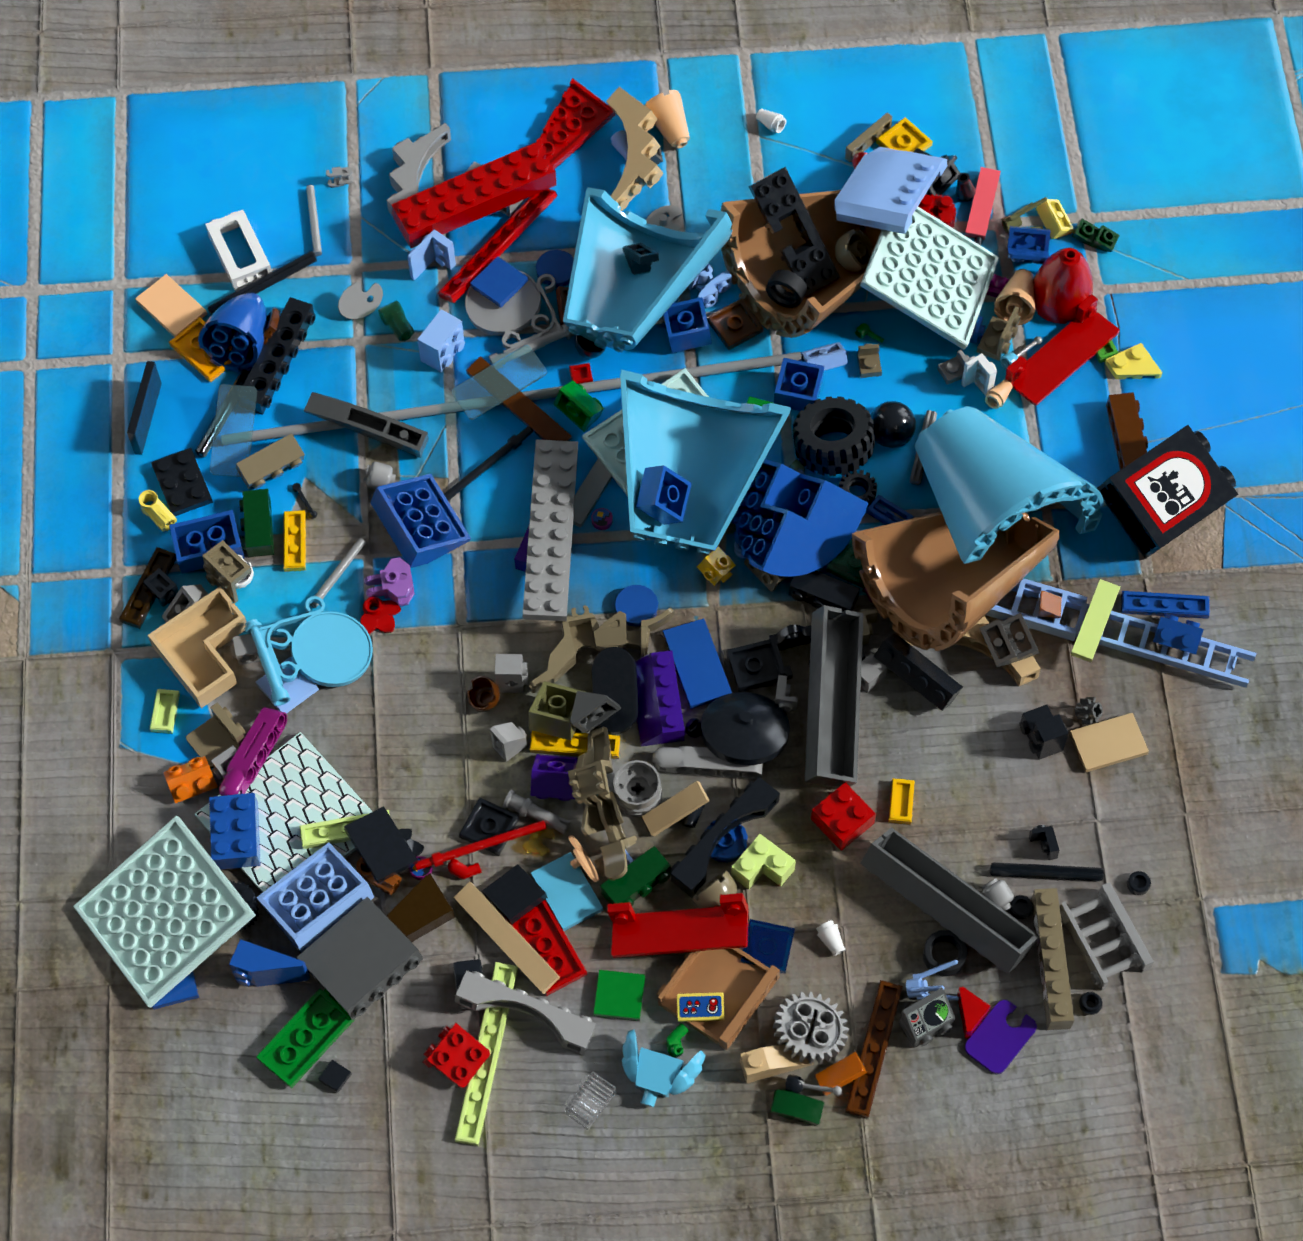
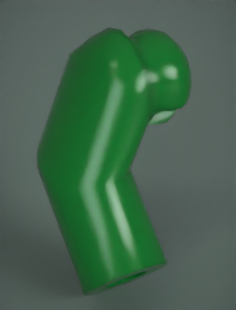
M682 1023L666 1039L668 1053L675 1058L683 1054L684 1049L682 1048L681 1039L689 1031Z

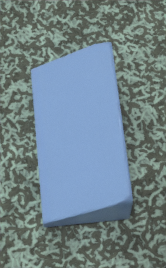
M840 342L801 353L803 362L825 366L824 371L847 364L846 350Z

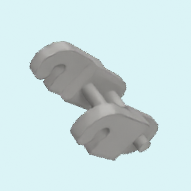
M340 166L332 168V173L326 170V176L334 178V183L328 180V186L335 188L352 183V169L349 167L341 168Z

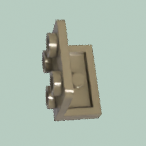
M218 703L210 707L213 717L186 736L187 742L199 757L206 756L210 769L214 768L211 760L231 746L238 750L246 733L239 722L235 724L231 720L233 716L226 707L222 708Z

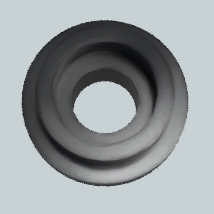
M1086 992L1079 999V1007L1087 1015H1095L1102 1008V999L1097 993ZM1092 1001L1094 1007H1088L1086 1002Z

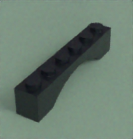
M760 777L755 782L751 781L744 789L745 793L740 798L736 797L731 802L730 809L725 814L721 813L717 817L715 825L711 830L706 829L703 832L700 842L696 846L692 845L686 851V857L681 862L677 861L670 870L671 882L691 898L706 883L709 859L720 840L742 823L765 818L778 804L780 793Z

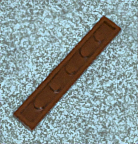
M481 356L466 370V373L526 426H529L542 440L570 441L572 439V436Z
M880 980L860 1055V1060L867 1073L854 1080L845 1113L866 1119L869 1118L903 988L901 985Z

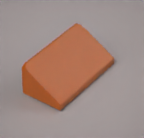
M854 1052L815 1074L820 1086L834 1088L835 1086H845L866 1074L867 1071L858 1054ZM822 1091L826 1096L832 1093Z

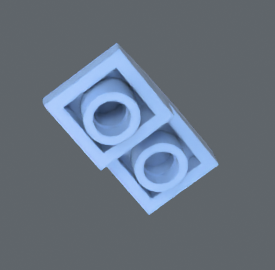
M727 270L711 280L700 292L698 298L702 297L704 308L713 306L718 302V293H724L732 287V275Z

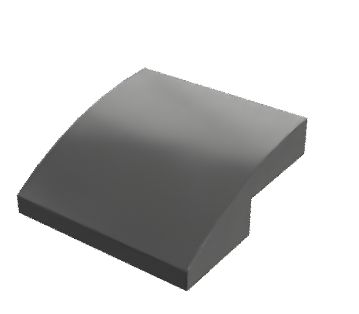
M1021 613L1002 622L998 619L980 627V631L997 667L1008 665L1039 653Z

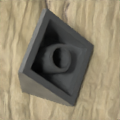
M577 691L570 722L582 732L588 733L622 708L607 695Z

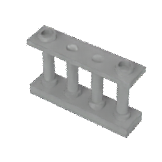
M1110 882L1101 886L1098 898L1073 909H1069L1066 902L1060 904L1062 925H1066L1091 971L1090 977L1092 982L1098 985L1101 991L1108 984L1107 978L1133 966L1139 967L1142 973L1151 968L1154 961ZM1100 906L1107 908L1110 913L1108 918L1080 930L1074 919L1075 917ZM1111 926L1118 928L1120 932L1119 938L1094 949L1090 948L1085 939ZM1128 946L1131 952L1130 958L1101 969L1096 957L1119 947Z

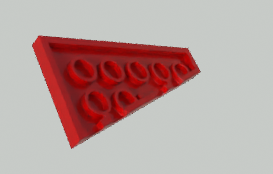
M572 78L569 88L562 95L561 102L554 109L543 129L541 137L536 142L539 143L546 158L549 159L555 169L616 114L608 104Z

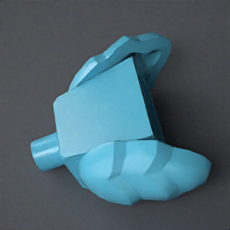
M635 1030L628 1031L626 1041L622 1045L624 1056L622 1066L628 1079L635 1083L636 1088L644 1090L641 1104L649 1107L655 1106L658 1095L668 1098L670 1094L677 1095L690 1088L694 1084L695 1078L702 1071V1064L705 1059V1054L702 1050L686 1065L683 1060L642 1047L638 1054Z

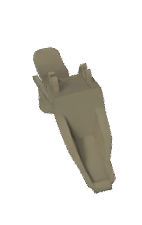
M586 605L583 606L584 614L578 615L576 608H572V617H567V621H562L563 639L551 652L547 671L530 682V692L536 693L539 691L544 681L550 683L558 681L576 664V652L584 646L592 647L598 652L609 647H620L625 650L626 648L641 650V658L648 655L650 632L669 622L675 614L674 610L669 608L654 618L641 620V631L626 630V614L624 612H617L599 627L598 621L593 613H589V608Z
M601 727L588 734V751L578 757L576 769L568 771L570 779L569 784L573 789L572 796L576 798L578 804L585 803L581 826L583 834L586 836L606 830L610 844L600 848L604 860L605 875L608 879L615 880L626 874L627 857L625 849L634 845L637 838L636 835L626 838L621 826L624 821L613 792H609L606 774L613 772L608 730L606 727Z

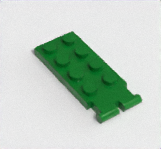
M320 988L256 1058L292 1089L354 1020L350 1018L348 1013L326 989L323 991Z

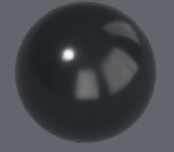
M887 401L878 405L871 413L874 439L878 444L895 448L906 444L913 437L916 421L913 412L905 404L897 401Z

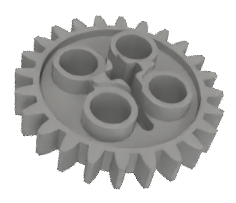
M800 992L798 997L792 994L790 1000L786 998L783 1004H780L774 1016L773 1028L777 1029L774 1036L781 1037L778 1045L785 1044L784 1052L791 1050V1057L794 1058L796 1055H799L800 1062L808 1058L809 1064H812L814 1059L821 1064L823 1059L829 1062L832 1056L837 1057L845 1046L848 1039L846 1034L849 1031V1028L845 1027L847 1019H841L844 1012H837L835 1010L838 1004L836 1003L831 1006L829 1004L830 998L823 1001L822 994L814 998L812 992L809 993L808 997L803 992ZM814 1011H816V1018L811 1029L812 1033L809 1037L807 1045L805 1044L806 1036L810 1029V1021L813 1018Z

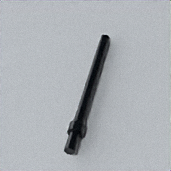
M527 426L519 434L510 437L503 447L445 492L446 499L449 501L512 449L516 450L521 446L522 441L533 433L532 429Z

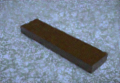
M156 547L119 618L121 623L138 629L141 628L156 599L144 586L143 581L158 568L168 576L177 559L175 553Z

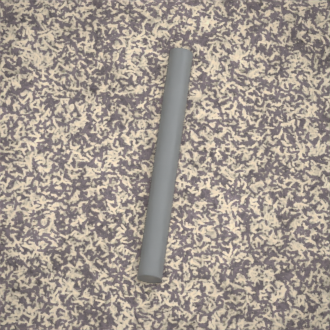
M308 185L306 191L313 251L316 256L322 255L315 190L313 185Z
M362 538L356 541L315 596L323 599L366 544ZM318 603L310 604L313 608H317L319 605Z

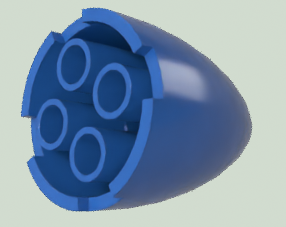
M255 293L241 294L220 306L207 320L199 333L198 342L200 349H204L208 356L211 357L210 361L218 367L224 366L225 370L239 372L240 369L252 368L256 363L264 345V331L267 328V313L262 298ZM229 345L233 347L231 351L228 349ZM228 359L232 362L227 365L224 364Z

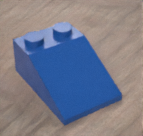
M241 939L229 963L237 983L246 987L250 985L260 987L309 981L310 978L304 961Z

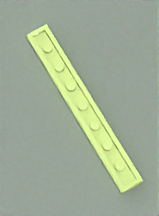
M495 962L491 981L499 980L505 983L506 987L514 990L518 966ZM497 1007L484 1010L478 1041L489 1049L490 1056L467 1084L455 1142L479 1146L509 1008Z

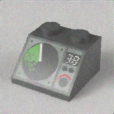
M940 988L902 1010L899 1026L914 1048L918 1045L923 1047L929 1044L935 1035L939 1033L944 1035L952 1030L955 1016L944 989Z

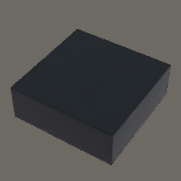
M331 1060L318 1079L339 1093L352 1073L334 1060Z

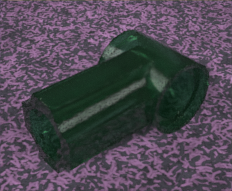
M397 300L378 309L381 320L386 326L389 325L399 341L405 342L415 334Z

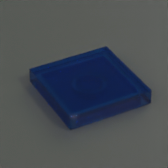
M750 919L748 945L743 948V951L770 968L773 965L780 970V973L786 974L795 928ZM741 957L742 963L755 965L745 957Z

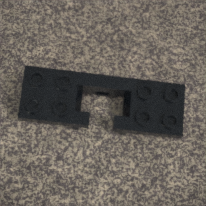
M786 167L748 186L766 221L764 225L770 229L772 234L783 229L780 223L781 220L793 215V221H795L796 227L806 243L793 249L792 245L780 250L783 255L781 259L786 261L791 272L797 274L806 283L807 293L805 297L839 279L840 276Z
M789 625L777 634L769 635L768 640L728 649L727 656L738 691L778 682V675L787 676V680L792 679L790 665L784 666L779 651L811 643L812 626ZM862 648V661H863V660L865 659V653H864V650H863V648Z

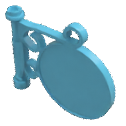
M312 596L306 600L305 614L283 619L263 627L257 619H252L245 623L246 627L244 629L247 634L251 633L256 645L257 654L272 690V702L274 706H281L290 701L288 691L284 690L282 681H294L299 672L311 682L326 687L345 686L358 680L368 669L373 652L372 641L365 627L349 615L332 611L324 612L325 603L323 599ZM318 603L321 608L310 612L309 604ZM303 621L297 627L293 637L287 630L277 629L281 626ZM277 629L276 635L286 637L287 641L285 643L270 640L271 634ZM291 645L293 662L285 661L279 666L273 648L283 650ZM291 668L294 674L286 676L282 673L281 669Z

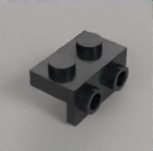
M943 155L940 157L947 159V167L941 177L935 178L927 191L928 195H942L957 180L960 172L954 164L958 159L956 155Z

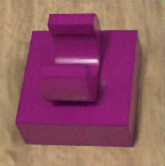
M993 274L986 295L997 298L1010 279Z

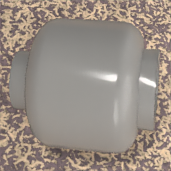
M374 461L371 465H367L363 481L366 482L368 488L376 490L379 486L394 483L396 474H392L393 469L390 465Z
M995 878L981 887L983 890L981 894L1004 911L1012 907L1010 902L1014 899V894L1004 880L998 881Z

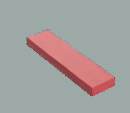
M981 167L965 236L972 238L981 237L985 240L1001 171Z

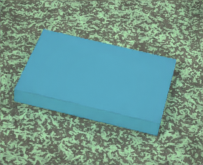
M571 852L531 872L533 880L546 892L548 897L546 901L563 931L603 911L600 901L580 867L574 869L570 864V861L575 859Z

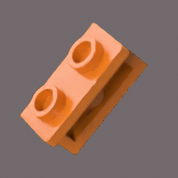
M206 756L195 757L188 763L172 766L164 772L175 804L217 788Z

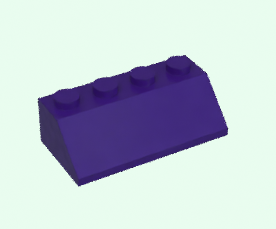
M673 651L650 653L635 662L638 691L637 724L641 746L685 741V728Z

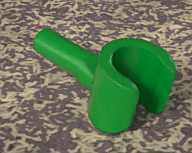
M862 323L856 328L855 334L857 337L862 339L867 335L883 343L884 338L873 333L868 324Z

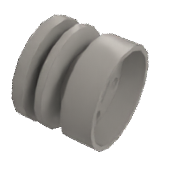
M634 760L622 765L615 773L613 785L617 804L622 811L630 816L642 817L660 805L662 788L659 773L654 766L646 761ZM638 789L641 790L640 795H636Z

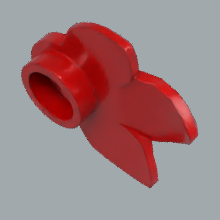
M369 597L363 603L364 614L360 619L361 624L369 634L376 628L384 633H391L395 629L393 616L398 614L401 608L392 600L382 601L377 597ZM373 606L378 607L376 610H370Z

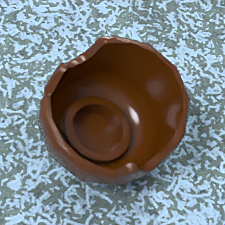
M478 676L472 679V687L467 691L470 705L477 711H489L499 701L500 691L498 685L492 679L485 676Z

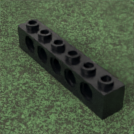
M292 297L289 298L279 317L277 330L275 333H272L270 339L268 338L237 396L240 407L262 415L266 408L270 407L274 392L279 390L283 375L288 373L292 358L297 356L301 341L303 342L306 339L307 330L315 321L316 314L312 304Z

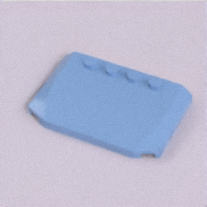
M879 147L863 156L835 198L836 219L847 223L905 234L912 223L913 213L936 177H941L946 169L947 159Z

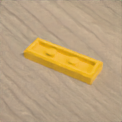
M305 510L284 511V572L306 571Z

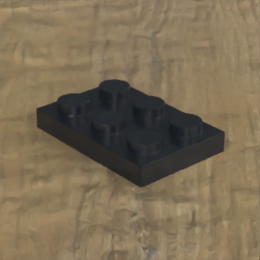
M191 448L151 462L170 512L174 516L213 503Z

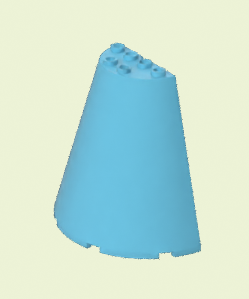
M588 187L584 199L563 322L569 327V332L583 336L602 349L609 347L622 353L623 350L635 348L727 243L733 230H730L732 222L726 212L708 209L705 217L710 224V229L705 234L681 232L658 225L647 224L645 219L630 211H625L624 213L620 211L619 203L610 197L605 190ZM642 243L659 253V261L652 262L650 272L634 275L630 270L622 246Z
M621 370L620 380L630 532L634 534L633 538L640 540L650 538L655 540L654 544L667 546V543L676 545L675 549L688 551L690 547L697 549L699 553L710 554V551L716 550L785 423L791 407L773 403L763 404V406L747 403L739 404L667 388V386L647 381L643 374ZM664 465L692 483L683 522L663 525L636 508L645 468Z
M969 406L954 411L948 410L941 418L932 423L927 429L922 430L918 435L919 438L914 447L964 564L981 560L989 547L994 543V539L997 537L996 532L999 529L1001 531L1007 530L1022 518V513L1037 510L1055 502L1062 504L1079 519L1075 527L1079 534L1097 529L1103 515L1100 507L1104 506V500L1099 490L980 410Z

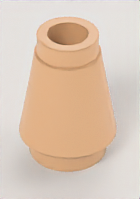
M1003 380L989 390L985 397L986 404L993 409L1002 407L1013 388L1012 383L1008 380Z

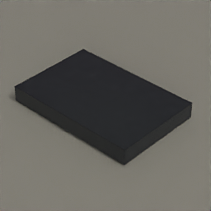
M384 806L344 826V831L377 884L417 864L416 856Z

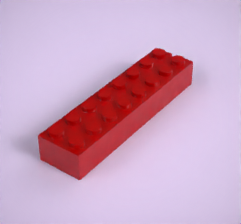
M535 142L391 204L393 219L410 248L418 246L424 236L430 234L434 229L443 235L556 186V171L549 159L546 158L539 143Z

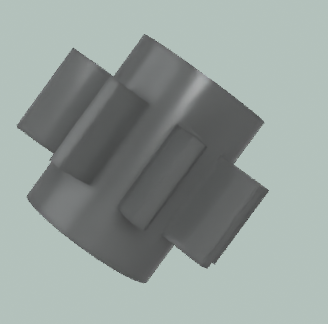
M1095 697L1080 698V702L1075 706V715L1077 718L1082 719V724L1097 723L1103 714L1102 705L1099 702H1095Z

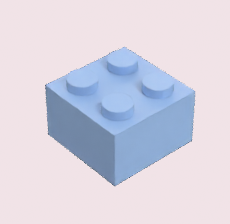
M442 309L438 312L417 339L421 362L440 372L445 367L450 366L454 355L460 352L465 345L462 320Z

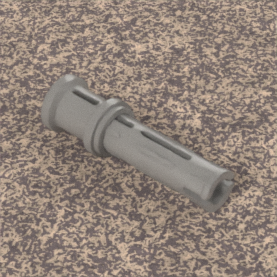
M512 789L504 800L503 808H510L518 812L519 816H528L538 822L544 820L547 826L562 834L566 833L570 825V821L533 804L532 799H525L515 794V791Z

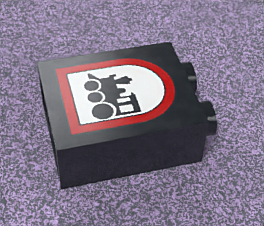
M1186 425L1112 475L1097 488L1105 504L1145 559L1239 495L1234 489L1236 481L1233 474L1225 466H1218L1209 454L1211 447L1207 438L1199 431L1193 432L1189 425Z

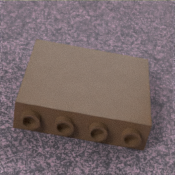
M739 948L687 952L681 967L676 966L670 976L672 979L667 985L663 984L657 993L658 1005L678 1018L677 994L724 993V1020L688 1021L685 1023L725 1050H728L780 978V970L773 965L770 968Z

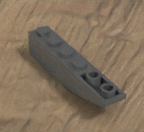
M315 392L311 393L304 409L306 413L421 458L429 440L428 432L369 409Z

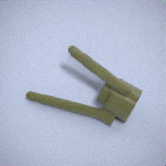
M1047 197L1035 203L1031 202L1015 213L1002 218L1001 222L1005 232L1009 233L1010 226H1022L1020 216L1047 201ZM1038 226V227H1028V228L1043 229L1042 226Z

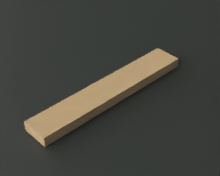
M469 881L454 897L542 993L545 994L560 978L472 882Z

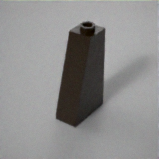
M431 874L426 875L386 915L411 942L455 918L452 907Z

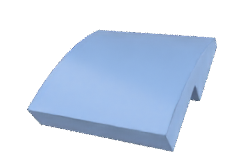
M290 656L285 661L293 662V659ZM291 668L281 669L282 673L286 676L294 674ZM299 672L294 681H282L284 690L288 691L290 701L275 707L287 714L319 689L315 683L305 678ZM265 674L256 681V684L273 704L271 699L272 690Z

